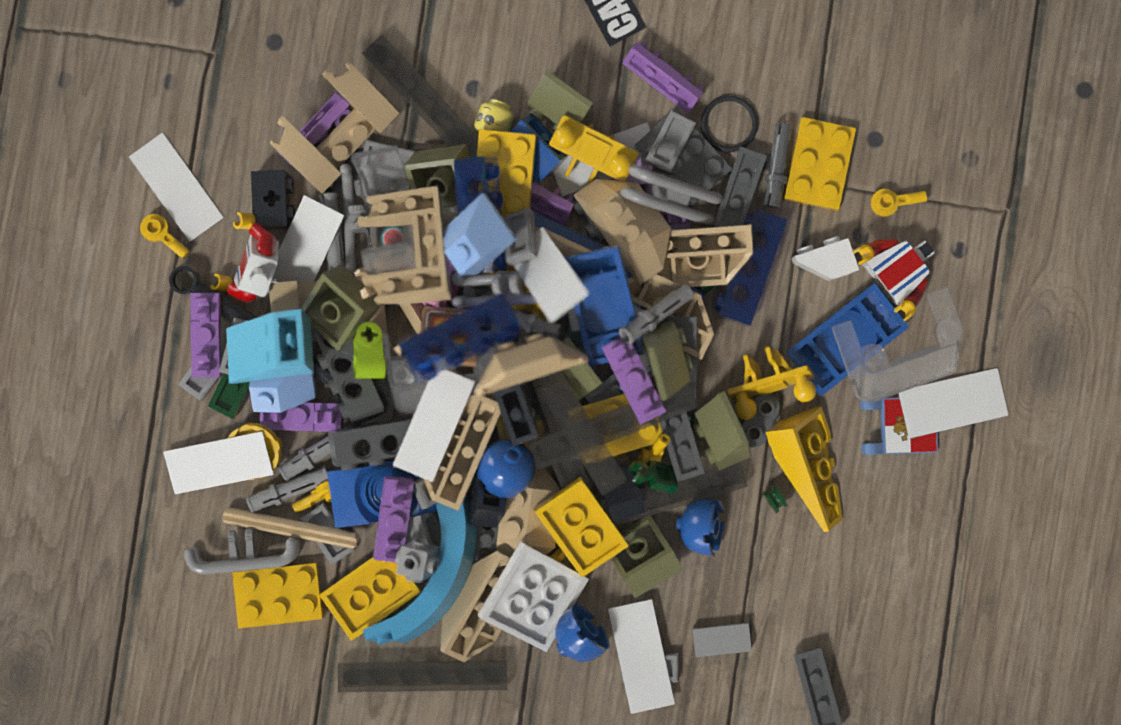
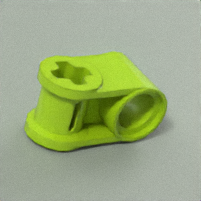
M365 322L358 327L353 340L354 378H384L386 366L381 328L373 322ZM363 336H368V339L372 342H367V338Z

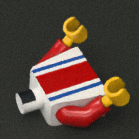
M237 212L241 221H234V227L236 229H249L250 237L234 282H232L230 276L214 274V276L218 277L219 282L217 286L210 285L212 290L228 292L229 295L244 302H252L258 296L265 297L278 264L279 242L262 225L255 223L254 214Z
M896 239L875 240L852 251L853 254L859 252L862 256V261L858 262V264L865 267L893 306L898 305L894 312L897 313L900 309L903 310L906 314V317L903 319L904 321L913 316L928 284L926 276L930 271L924 264V261L934 254V250L929 243L924 240L915 248H912L907 241L900 243Z

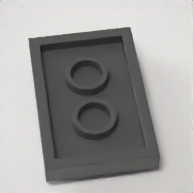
M675 108V109L673 110V111H675V112H677V113L683 115L677 108ZM668 115L635 144L637 150L645 158H647ZM695 127L670 173L652 164L661 175L664 174V176L706 190L714 187L732 170L728 163ZM690 197L689 206L692 207L699 199Z

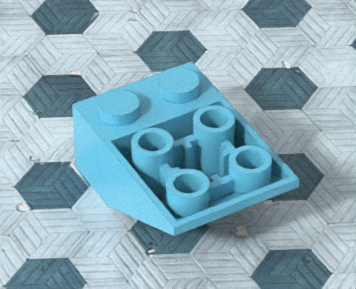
M302 309L274 312L226 328L230 384L314 373L311 323L309 316Z

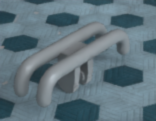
M365 163L362 166L365 185V205H354L351 167L348 164L340 166L343 192L345 268L352 274L356 272L355 233L366 232L367 265L379 260L377 227H359L357 224L358 217L367 218L373 206L367 203V196L376 195L375 172L371 163Z
M637 165L630 166L629 174L631 176L653 184L651 189L652 196L630 187H623L621 189L622 197L704 225H712L715 222L712 214L688 208L687 205L690 197L713 204H720L723 201L720 193L649 171Z
M518 271L477 275H460L456 273L451 278L452 283L458 286L492 284L493 293L495 294V296L483 297L456 296L452 302L457 308L476 309L538 303L531 292L524 293V281Z
M248 528L245 533L246 558H241L236 530H229L230 560L204 561L201 558L199 548L195 546L185 550L184 558L187 566L192 571L204 575L285 566L296 559L300 552V539L296 537L288 538L286 540V550L283 554L257 557L253 528Z

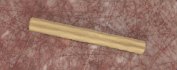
M227 508L223 513V522L236 526L351 549L357 547L359 542V534L355 532L255 512L252 513L235 508Z

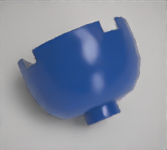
M509 439L499 440L489 445L484 450L477 466V477L479 481L482 479V482L486 485L485 489L491 494L504 498L516 497L518 493L527 490L535 473V461L529 449L522 443L513 446L512 441Z
M717 499L693 501L685 508L683 515L678 516L676 523L677 532H681L683 543L693 552L715 556L714 551L719 550L724 531V521L719 519V513H724L722 501Z
M578 604L567 609L559 618L555 627V636L558 642L556 647L564 657H570L579 662H587L603 655L610 647V642L602 625L597 629L590 621V619L595 618L594 615Z

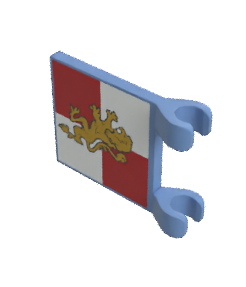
M869 398L860 400L861 410L880 409L881 443H863L861 446L862 454L938 453L937 432L909 438L900 398Z

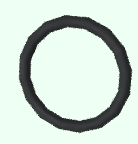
M722 96L714 99L706 106L701 117V130L704 138L713 148L722 152L739 151L740 147L746 148L753 141L758 129V118L754 108L746 100L737 96ZM725 101H734L743 105L749 111L752 119V130L748 138L743 143L733 147L722 146L716 143L710 137L707 130V117L710 111L717 104Z

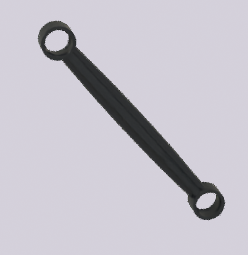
M179 266L169 276L171 288L179 294L219 293L200 282L199 274L190 267ZM183 270L191 272L194 276V284L188 290H180L176 285L177 274ZM221 294V316L230 323H233L234 317L246 321L258 318ZM313 355L314 377L329 386L327 379L332 377L328 368L322 370L318 358ZM357 387V392L354 397H357L361 394L362 390ZM335 394L336 399L342 402L340 395Z

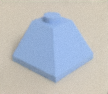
M482 193L443 229L444 252L460 275H477L517 240L486 193Z
M314 373L250 381L249 385L253 412L281 413L311 401L317 396Z

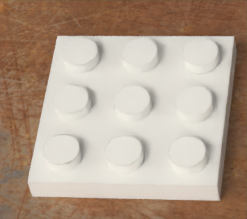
M520 541L477 616L547 652L556 637L555 627L559 618L567 609L574 606L589 579L585 576L581 577L577 571Z

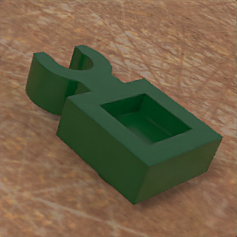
M635 460L628 467L630 471L637 472L632 478V481L636 484L647 482L650 489L673 494L679 488L672 465L651 460L645 464L640 460Z

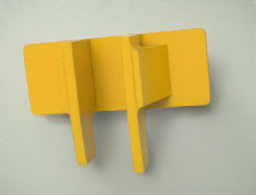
M563 115L549 145L573 157L565 172V176H569L575 162L579 160L594 168L588 183L593 182L598 170L619 181L625 182L629 175L630 166L634 165L639 155L638 151L614 140L615 135L613 134L608 137L594 130V125L591 123L587 126L567 115Z
M767 347L765 350L768 361L773 365L776 375L762 379L759 364L751 356L744 355V385L730 388L727 390V393L736 402L734 407L736 415L740 419L748 420L753 418L757 412V405L751 399L754 396H762L795 384L793 390L795 397L801 402L811 401L816 395V386L810 381V379L815 378L814 372L807 365L792 370L778 350Z

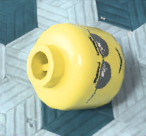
M494 99L482 103L474 123L475 128L478 131L479 129L510 132L515 117L514 113L510 110L511 106Z

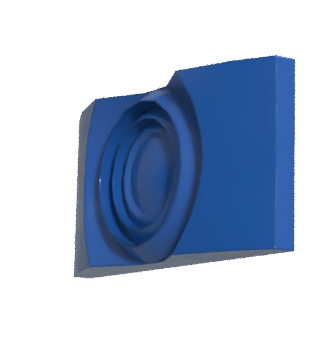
M618 245L564 257L588 292L586 297L574 305V310L589 366L608 362L601 347L621 338L620 328L633 321L637 315ZM640 336L632 343L638 356L645 354L642 336Z
M874 283L796 343L786 354L797 368L809 366L815 375V378L810 379V381L816 386V392L822 396L908 329L909 326L898 312H894L895 308Z
M395 460L386 461L385 464L361 465L352 470L337 469L327 471L335 527L378 522L384 476L413 478L414 482L422 477L393 466ZM412 492L409 516L437 511L436 504L427 509H422L414 492Z

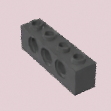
M311 326L312 345L317 344L321 353L317 354V358L322 370L328 368L332 378L327 379L333 395L339 393L343 402L338 404L344 420L350 418L352 425L355 426L384 414L382 402L372 380L354 378V339L352 338L341 350L337 351L334 347L326 346L327 340ZM346 362L351 365L350 369L346 372L336 370L340 363ZM352 387H358L362 390L361 394L357 397H350L347 395V392Z
M413 417L329 430L328 437L332 464L337 467L341 466V470L358 468V463L369 462L370 466L385 464L386 458L397 456ZM393 435L394 445L392 448L385 450L382 445L384 437ZM364 439L367 443L366 451L362 454H356L354 449L356 442Z

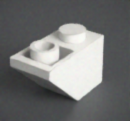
M839 236L823 241L824 246L814 249L813 245L798 249V255L791 258L793 264L827 281L859 270L855 256L852 253L853 250L849 238L840 240Z

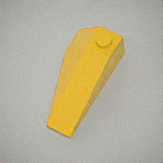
M818 406L779 421L766 431V435L774 458L823 531L829 532L843 518L838 485L833 483L832 467H835L834 458H829L827 442L832 441L831 433L822 406Z

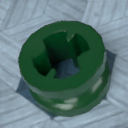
M775 485L771 486L770 492H762L776 514L779 512L780 507L786 508L788 506Z

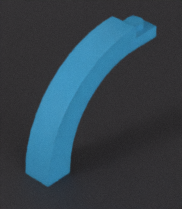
M465 495L459 511L441 503H436L441 527V544L438 556L439 566L436 573L431 576L427 586L417 599L405 610L385 621L363 629L366 641L377 642L378 645L391 641L407 643L433 627L455 603L467 581L475 555L476 525L469 524V496Z

